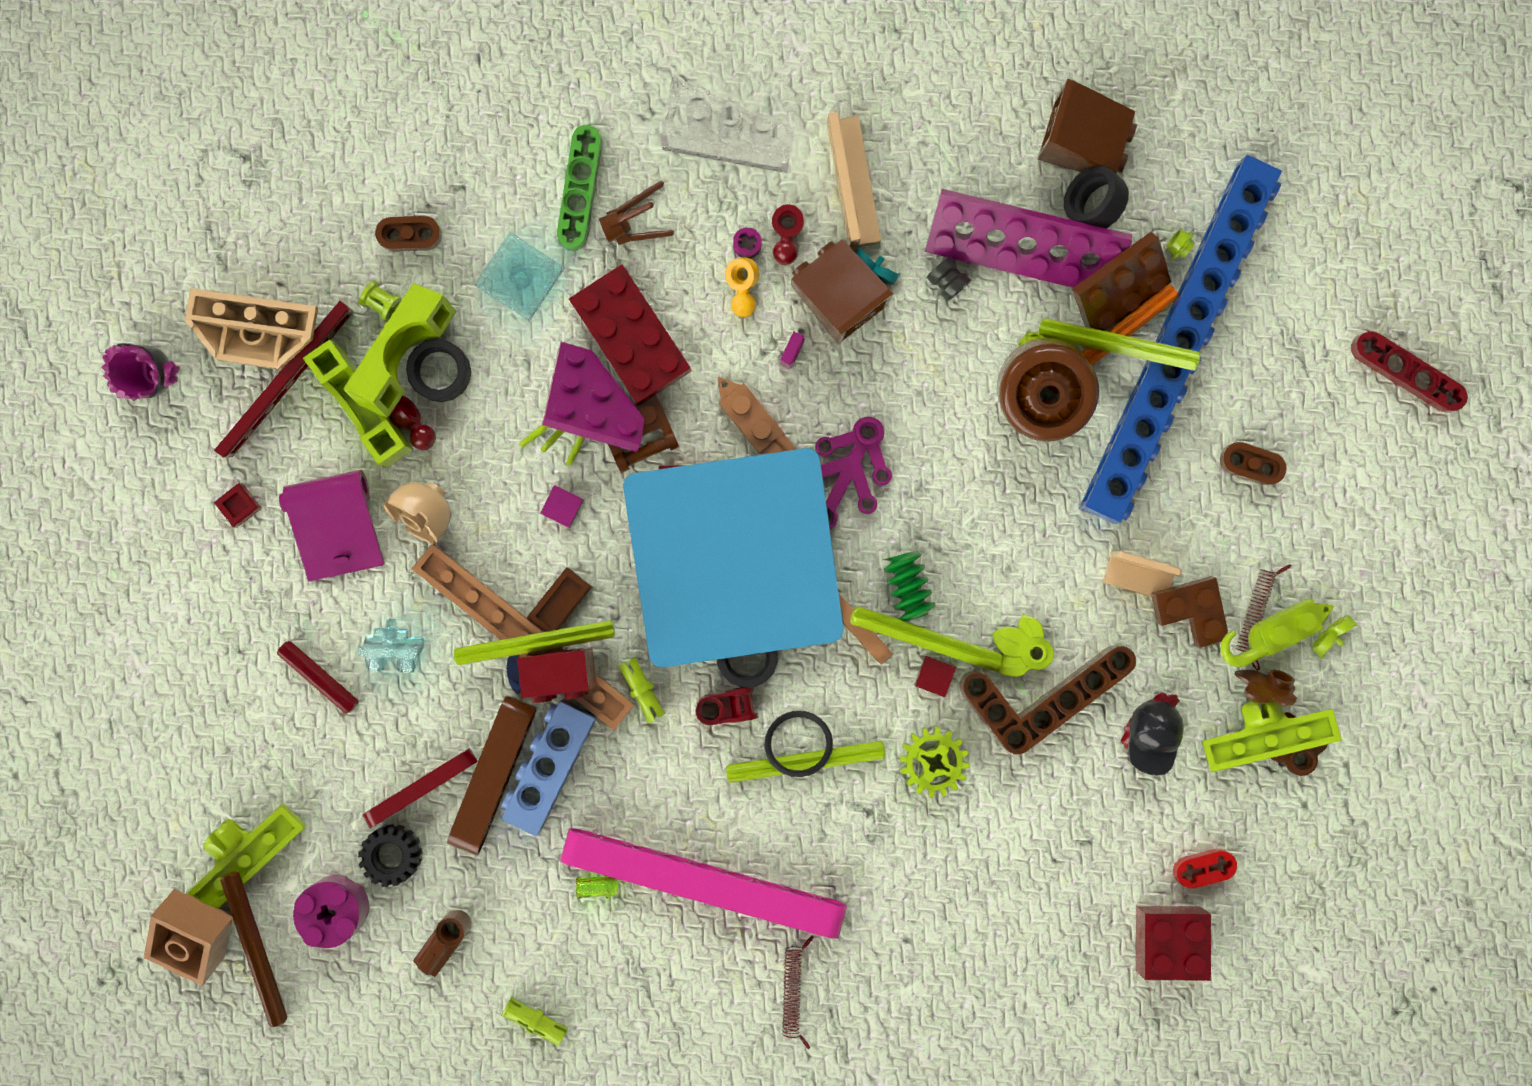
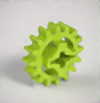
M939 726L934 727L933 733H929L926 727H922V736L918 737L911 733L912 744H902L907 754L899 755L898 759L905 762L906 766L899 770L901 774L910 775L905 781L908 786L913 785L915 782L917 783L916 793L920 794L925 788L930 798H933L935 790H939L941 795L945 797L947 795V787L950 786L956 791L958 787L955 781L957 779L966 780L961 770L970 768V764L962 761V758L967 756L969 752L966 749L959 750L958 747L963 741L961 738H956L952 741L953 732L948 729L944 735H941ZM938 740L932 747L925 749L919 747L927 741ZM949 747H951L955 756V766L949 763L947 757ZM939 754L938 759L946 768L934 765L929 769L930 764L921 756L925 755L926 757L934 758ZM913 757L920 762L921 770L919 776L916 775L913 769ZM941 775L948 776L941 782L931 783L935 777Z

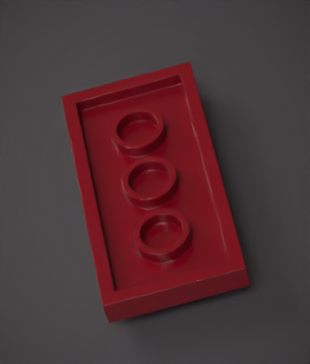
M623 264L569 298V301L638 406L692 372L691 367Z

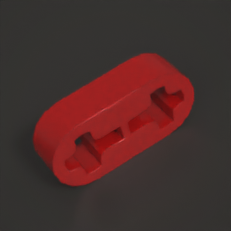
M1212 849L1178 859L1173 867V875L1175 880L1189 889L1198 888L1232 878L1237 871V861L1226 850ZM1218 857L1228 861V864L1223 866V872L1216 868L1209 869L1208 866L1217 864ZM1187 865L1194 869H1202V871L1192 874V880L1182 876V873L1187 871Z

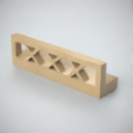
M838 112L828 113L827 130L848 246L853 249L880 244L881 236L859 116L839 119Z

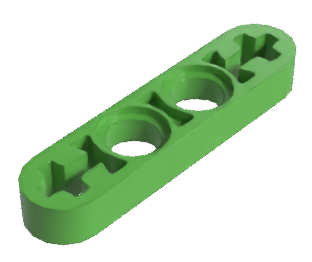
M591 125L579 126L574 131L571 140L557 227L559 242L565 249L570 251L581 249L586 244L602 150V139L599 131ZM586 134H591L592 140L595 141V143L588 145L587 152L589 157H594L593 160L583 156L584 146L579 140L585 139ZM580 164L588 165L591 168V174L586 180H578L573 176L574 169ZM577 195L584 197L586 205L583 210L574 212L569 209L568 203L572 197ZM566 216L576 219L575 228L577 233L580 234V238L575 237L571 243H569L567 236L564 235L565 232H570L572 227L571 220L566 219Z

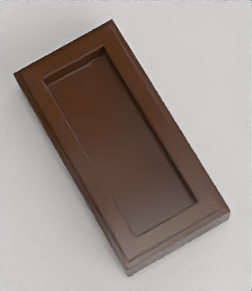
M566 567L526 618L544 632L559 630L593 586L569 567Z

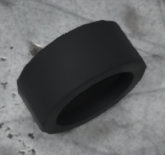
M1106 166L1090 167L1077 175L1068 186L1064 196V211L1071 220L1109 228L1125 211L1129 200V189L1125 181ZM1108 184V191L1102 203L1093 211L1084 214V207L1090 195L1099 187Z
M436 338L424 341L413 349L407 360L406 373L408 382L414 391L428 400L446 402L454 400L463 394L470 382L471 367L469 359L459 347L447 340ZM435 352H443L452 356L458 369L457 377L453 384L440 390L428 387L421 379L420 374L421 364L424 359Z
M777 651L766 652L767 660L765 666L759 673L753 676H743L736 673L731 668L728 658L717 659V665L722 676L731 684L741 688H753L765 683L774 674L778 663Z

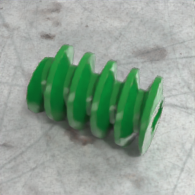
M913 551L883 559L891 561V564L883 570L884 573L894 574V577L887 581V585L898 587L890 596L891 598L901 599V602L894 606V610L905 612V614L898 618L902 621L929 615L928 611L936 606L935 602L924 600L932 594V590L921 589V586L929 581L928 577L918 576V573L925 569V565L914 563L915 560L922 556L921 552Z

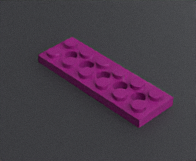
M941 189L925 252L944 257L951 256L956 260L1074 288L1129 248L1132 243V235ZM961 222H968L974 229L969 234H961L955 227ZM992 230H1000L1005 234V237L1001 241L994 242L987 237V234ZM1030 237L1037 244L1031 249H1023L1019 246L1018 242L1022 238ZM1056 245H1063L1068 249V252L1064 256L1055 257L1050 253V249ZM1087 253H1095L1099 256V260L1090 265L1082 262L1081 258Z

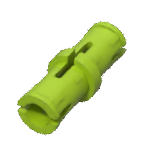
M637 657L628 660L634 673L630 672L626 662L619 665L618 668L631 689L629 693L631 698H636L646 718V722L650 723L655 720L650 710L651 706L658 718L665 715L666 712L661 707L652 690L654 687L652 681L648 682L637 661Z
M512 996L501 1014L502 1017L527 1029L526 1033L530 1035L534 1033L557 1047L568 1030V1027L544 1015L543 1010L539 1008L535 1010L528 1007Z

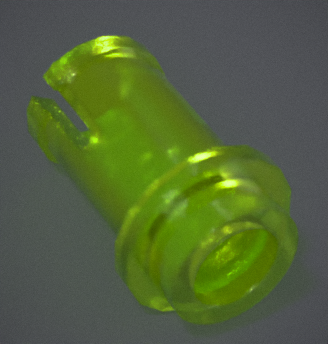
M608 876L576 878V896L578 899L599 896L611 899V896H617L618 885L616 878Z

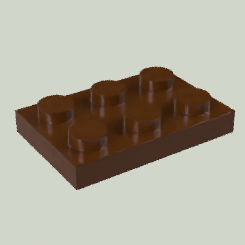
M1149 232L1072 288L1085 327L1102 331L1109 329L1117 321L1171 283L1159 237Z

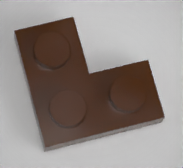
M1209 576L1151 593L1157 624L1164 626L1189 619L1196 647L1201 648L1222 642L1228 633L1216 577Z

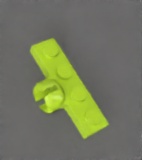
M1273 700L1268 703H1261L1265 718L1262 717L1258 702L1250 701L1245 703L1241 707L1245 723L1244 729L1202 740L1201 743L1210 772H1215L1342 741V737L1333 709L1295 718H1287L1283 713L1281 704Z
M283 802L251 831L244 830L233 819L224 821L203 843V849L214 858L215 866L195 883L186 894L192 895L209 906L219 908L227 901L220 882L223 875L238 871L244 885L305 828L306 824Z

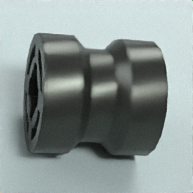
M951 256L941 262L926 277L932 285H937L941 289V296L947 302L972 281L966 273H961L957 269V263Z

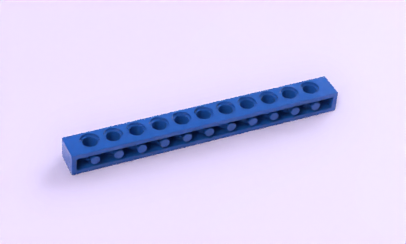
M1246 155L1237 163L1178 291L1179 297L1173 302L1155 342L1179 347L1176 339L1177 335L1180 334L1188 339V349L1198 352L1202 345L1206 346L1209 343L1215 328L1211 327L1214 318L1222 314L1228 302V299L1224 298L1228 288H1233L1241 274L1238 266L1242 258L1246 259L1254 246L1255 241L1251 240L1255 229L1259 230L1267 218L1268 212L1264 211L1269 200H1274L1281 187V183L1277 181L1282 170L1249 155ZM1244 191L1253 194L1255 198L1254 204L1245 200ZM1230 220H1236L1240 223L1241 233L1235 232L1231 228ZM1217 248L1224 249L1227 252L1228 262L1218 258ZM1204 277H1209L1214 281V291H1210L1204 286ZM1191 306H1196L1201 310V320H1196L1191 316ZM1146 360L1079 509L1112 524L1121 523L1122 519H1128L1134 507L1131 499L1135 491H1140L1144 486L1148 476L1144 471L1148 462H1153L1156 459L1161 448V444L1158 443L1162 432L1166 433L1171 427L1175 417L1171 412L1175 403L1180 404L1187 392L1188 386L1184 384L1188 375H1193L1196 370L1173 366L1176 374L1174 379H1170L1163 372L1164 364ZM1152 392L1158 393L1161 396L1162 406L1160 408H1156L1150 403V394ZM1138 421L1145 422L1149 427V434L1146 438L1141 437L1136 431ZM1125 450L1132 451L1136 457L1133 467L1127 466L1123 461ZM1112 479H1116L1122 484L1123 489L1119 496L1113 495L1109 490V483Z

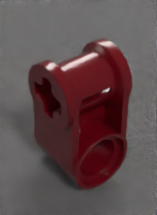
M738 687L725 690V692L702 696L695 706L697 719L705 725H717L759 718L758 713L754 711L751 694L754 691V687ZM740 697L743 700L744 711H741ZM707 701H713L719 706V712L714 718H705L700 712L701 706Z

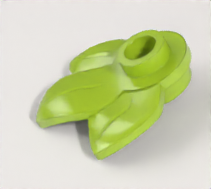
M1023 614L1018 628L1003 627L992 633L996 646L1005 654L1002 657L1000 668L997 669L1003 675L1021 677L1030 669H1045L1053 661L1054 650L1052 645L1044 639L1043 626L1037 619ZM1036 647L1043 650V656L1039 660L1033 659L1031 655L1032 650Z

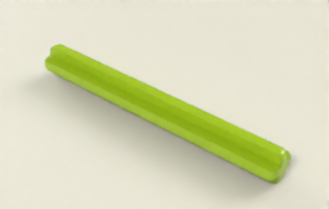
M1044 318L1039 327V333L1045 338L1060 339L1076 345L1188 370H1196L1200 362L1201 356L1198 351Z
M860 606L852 611L850 618L852 625L992 671H996L1001 666L1002 655L998 652Z
M604 621L458 647L454 649V660L456 665H464L613 638L615 636V629L612 621Z
M882 741L833 748L830 759L822 768L884 759L886 755L884 744ZM825 750L775 757V759L788 769L805 770L815 766L823 757ZM768 759L726 766L727 780L730 783L784 775L776 770Z

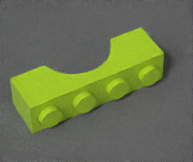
M412 284L343 389L358 405L387 418L390 416L405 392L398 380V366L401 358L414 344L429 338H440L456 314V310L445 296L418 284Z
M329 339L303 358L321 385L331 393L345 410L359 433V439L378 465L388 468L414 450L400 429L392 423L389 417L387 418L358 405L343 390L350 376L357 368L339 344Z

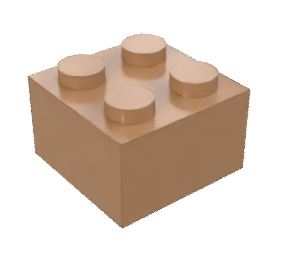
M174 889L151 915L144 959L203 986L225 957L233 916L226 914L221 909L214 908L197 900L192 895L184 894Z

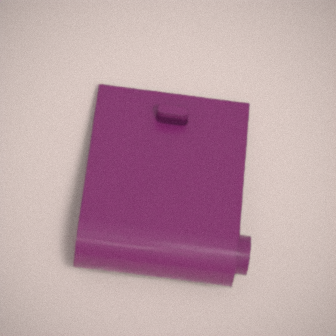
M362 470L287 485L283 487V493L279 494V504L282 511L288 514L308 582L379 567L385 564L367 504L370 499V492L366 476Z

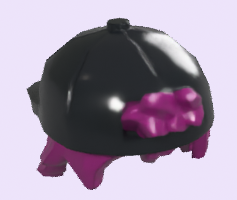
M119 343L104 351L106 355H103L102 358L105 364L101 367L105 371L103 377L109 380L107 386L110 388L111 393H116L117 398H126L132 401L141 398H153L178 381L176 374L179 372L180 367L176 366L160 349L154 346Z

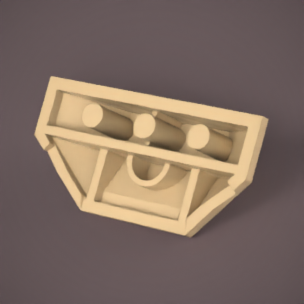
M190 288L185 322L193 329L200 341L216 360L281 370L313 340L318 307Z

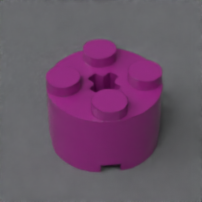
M343 875L324 877L305 889L295 900L293 910L295 928L308 946L319 948L337 947L345 943L361 929L369 913V900L363 887L348 879V877ZM328 909L335 910L336 915L334 916L332 913H329Z

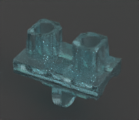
M388 619L385 628H375L374 635L365 636L363 645L358 646V656H365L368 671L385 670L387 658H397V670L412 673L418 665L419 655L424 648V638L408 637V629H398L396 619Z

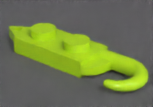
M1304 599L1252 625L1253 627L1248 635L1250 649L1239 655H1234L1230 651V642L1236 636V631L1232 630L1225 635L1221 642V655L1224 661L1233 667L1247 666L1267 655L1271 656L1323 630L1322 624L1334 606L1314 603L1313 600Z

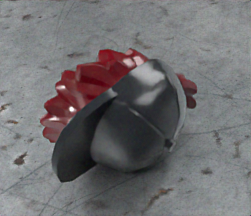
M1162 692L1157 694L1152 700L1142 703L1135 709L1127 725L1124 726L1125 733L1120 741L1124 748L1128 750V758L1132 766L1143 773L1156 776L1165 775L1173 767L1184 732L1183 719L1176 709V705L1180 703L1176 694L1167 695Z

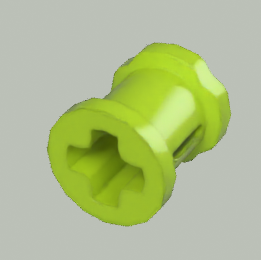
M372 280L363 289L358 304L363 307L369 306L381 314V319L387 322L402 298L398 295L392 296L380 288V284L377 281Z

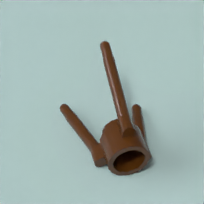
M663 181L650 186L618 208L606 212V216L599 218L608 242L617 240L618 245H622L630 241L674 235L673 230L626 234V232L631 230L628 220L653 208L654 204L648 202L625 213V211L664 186Z

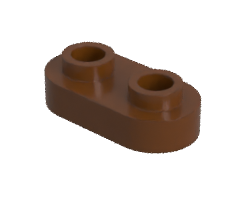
M428 216L387 217L382 219L376 226L375 236L378 243L388 251H428L439 245L442 239V230L438 223ZM430 230V238L423 240L421 238L422 232ZM393 231H398L399 237L391 241L389 238L390 234Z
M1236 442L1226 446L1220 454V464L1225 472L1261 485L1276 484L1286 474L1285 460L1279 454L1243 442ZM1233 454H1237L1240 457L1238 465L1233 464L1231 460ZM1264 464H1268L1271 468L1269 475L1264 474L1262 471Z

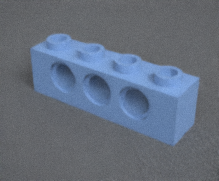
M565 699L559 701L558 705L552 703L544 718V721L548 722L544 733L538 732L529 750L533 751L534 754L529 764L526 762L522 763L515 777L520 782L514 793L511 791L507 793L500 807L505 810L501 820L535 837L541 832L597 719L594 714ZM556 728H564L568 731L570 735L568 744L560 745L555 741L554 731ZM547 757L553 760L555 764L554 773L546 774L541 771L539 766L541 758ZM527 787H534L540 792V801L538 803H531L526 799L525 790Z

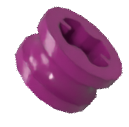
M748 227L737 231L733 237L735 253L741 258L747 257L750 259L759 254L762 245L760 234L755 229ZM744 236L749 240L754 238L756 240V243H753L754 249L748 251L746 247L740 248L738 244H742L741 238Z

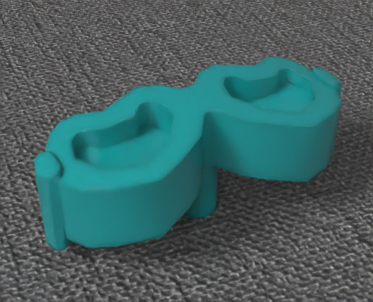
M861 247L856 251V254L883 283L888 285L895 284L901 273L881 267L885 260L882 256H879L874 263L862 251Z

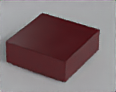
M243 483L236 484L214 502L233 528H238L262 509Z
M925 656L914 686L945 697L956 667Z

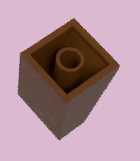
M1067 79L1055 99L1037 160L1077 172H1082L1093 166H1106L1116 174L1117 172L1122 173L1128 158V154L1123 153L1126 142L1131 143L1137 128V124L1132 123L1136 111L1074 80Z
M843 239L836 244L833 241L826 244L817 253L820 257L811 264L807 261L800 264L792 272L794 277L791 278L792 288L837 345L885 309L893 295L890 289Z

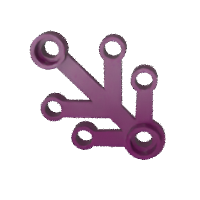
M874 417L860 418L854 424L851 432L832 438L822 437L816 442L815 450L821 457L830 456L834 449L855 444L849 456L821 465L822 478L840 473L826 500L827 513L830 515V530L837 524L838 515L836 509L852 479L859 497V511L863 514H871L877 509V500L871 495L861 464L866 450L874 467L872 473L873 482L878 486H885L892 479V472L886 467L879 446L884 438V427ZM866 427L874 431V436L870 439H866L862 435V430ZM823 441H827L831 445V450L827 453H823L819 449V444ZM879 470L886 471L888 474L887 481H878L876 473ZM864 499L872 500L873 508L867 511L862 508L861 503Z

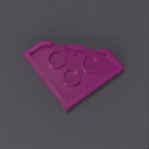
M561 341L556 356L542 425L637 452L641 444L644 417L592 350Z

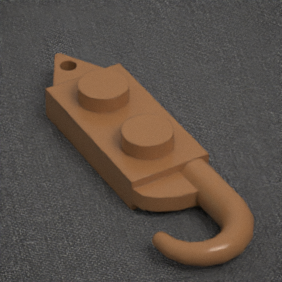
M718 377L721 396L719 405L760 455L796 450V447L744 383L740 385ZM725 382L727 387L723 388L721 384Z

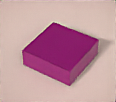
M793 331L780 359L781 366L789 370L790 368L792 369L804 344V335Z
M554 485L540 514L570 528L584 499Z

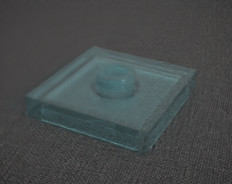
M509 232L474 285L530 322L565 268L512 232Z

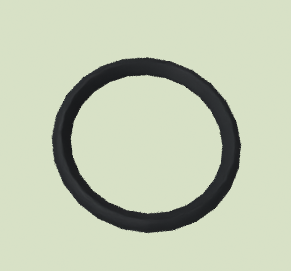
M792 711L779 716L773 721L767 730L764 747L769 762L776 770L791 777H805L818 772L825 766L833 750V739L830 729L820 717L807 711ZM801 717L810 719L817 723L825 734V753L821 760L809 769H788L781 765L772 753L771 739L774 731L781 723L791 718Z

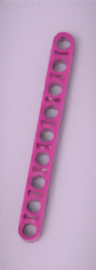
M577 828L568 829L560 858L562 863L833 939L839 938L847 910V905L837 900Z

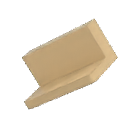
M1115 551L1110 554L1102 583L1151 597L1152 592L1170 588L1174 576H1180L1182 569L1122 551Z

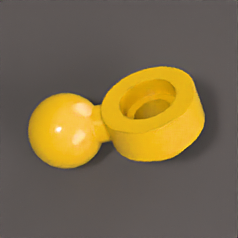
M742 257L728 263L725 270V278L728 285L737 291V294L731 301L733 313L738 317L746 318L751 316L756 310V300L749 293V289L757 284L759 269L752 259ZM744 268L748 272L747 279L742 274Z

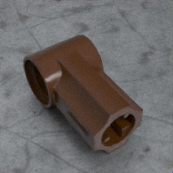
M453 910L445 915L413 960L420 971L434 977L439 974L459 944L471 929L470 916L462 910ZM447 923H455L460 929V934L451 933L448 930Z

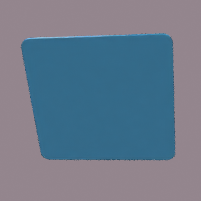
M803 448L632 473L626 477L623 483L649 658L655 666L669 667L833 643L842 637L844 629L819 455L814 450Z

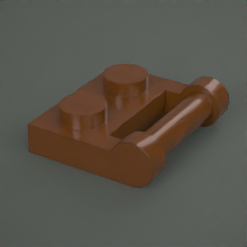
M657 395L639 406L635 403L634 406L645 419L642 437L659 429L662 430L664 437L640 447L637 452L631 451L623 454L620 447L608 444L620 473L630 470L629 466L670 448L672 451L679 448V444Z

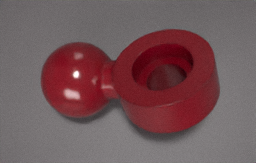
M787 204L777 208L772 216L773 229L780 236V241L773 248V257L781 265H790L797 259L798 248L793 242V238L798 236L804 227V217L801 210L794 205ZM791 217L794 220V225L791 228H785L782 225L784 218Z
M402 395L389 416L390 420L397 427L411 431L410 441L416 449L428 450L432 448L436 442L435 431L430 426L420 423L421 415L419 410L409 398Z

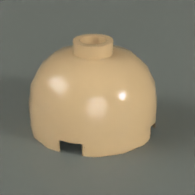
M421 482L405 483L399 486L383 505L385 511L396 523L401 519L408 525L405 529L420 540L431 544L435 541L437 543L446 531L451 519L450 507L444 498L445 492L432 482L428 485Z

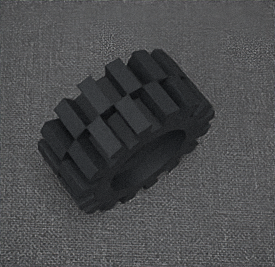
M389 824L375 830L362 842L361 846L363 848L358 853V857H362L359 867L360 869L364 867L366 870L363 873L366 878L369 876L373 878L371 883L375 885L382 883L381 887L397 886L405 882L417 871V867L422 861L420 855L423 852L422 848L418 847L420 843L419 838L415 839L412 836L414 832L411 829L406 831L404 830L405 826L398 825L396 827L394 824ZM393 843L401 849L402 861L399 866L390 868L381 863L379 851L384 844Z

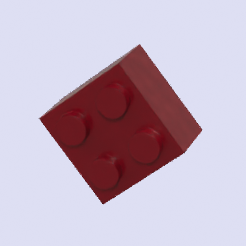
M593 647L528 654L517 658L521 697H531L532 703L552 701V699L557 698L556 694H565V699L582 698L589 694V690L597 686Z
M1136 906V972L1144 980L1211 981V914L1200 906Z

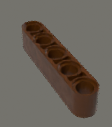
M505 696L449 833L447 844L477 856L480 853L535 717L537 707L510 696Z

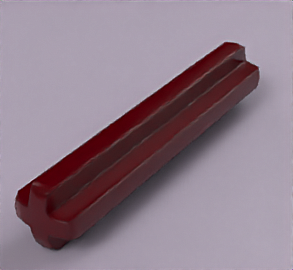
M286 641L279 647L277 655L343 713L348 714L354 710L359 703L358 699L294 643Z

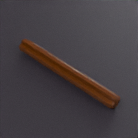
M238 871L227 873L221 877L220 882L231 915L233 916V921L266 1019L270 1027L282 1025L287 1020V1014L243 882Z

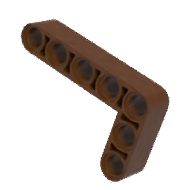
M1118 645L1109 646L1018 715L991 679L983 673L977 671L965 673L960 680L959 686L962 695L999 744L1010 753L1023 754L1135 669L1136 656L1130 648ZM1120 651L1125 657V662L1121 668L1115 669L1111 659L1116 652ZM1095 671L1099 676V683L1096 687L1089 688L1086 685V676L1089 672ZM979 677L983 681V690L977 695H971L968 690V684L971 679ZM1071 691L1074 697L1073 703L1069 707L1063 708L1059 698L1063 692ZM993 704H1000L1003 708L1002 717L996 721H991L988 717V709ZM1040 710H1045L1048 715L1047 723L1042 727H1036L1033 721L1034 715ZM1013 730H1020L1022 733L1021 743L1015 747L1009 746L1007 741L1009 733Z

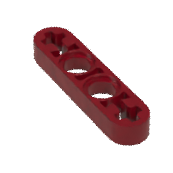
M1368 331L1356 336L1352 341L1351 352L1358 361L1437 410L1450 413L1460 410L1466 405L1468 393L1460 383L1381 334ZM1371 340V348L1373 350L1381 352L1386 349L1387 351L1382 356L1375 351L1365 353V345L1362 342ZM1391 355L1401 358L1403 367L1400 372H1393L1389 368L1388 360ZM1419 372L1426 373L1430 378V385L1427 389H1421L1416 385L1415 378ZM1436 389H1438L1439 391H1441V392H1438V393H1435V394L1432 395V393H1433ZM1453 391L1452 398L1456 402L1447 404L1448 397L1443 393Z
M470 748L362 814L363 819L371 829L477 763V758Z

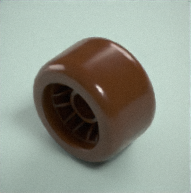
M1039 338L1020 345L1006 358L998 375L997 396L1006 420L1016 431L1033 440L1051 442L1063 440L1076 434L1090 421L1098 404L1099 383L1093 366L1077 347L1060 339ZM1052 385L1058 388L1057 395L1054 398L1044 400L1040 397V392L1044 387Z

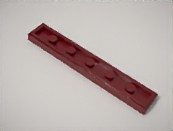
M339 300L314 330L313 340L282 368L214 449L216 453L223 458H230L236 454L309 367L303 358L329 339L331 340L350 318L354 310Z

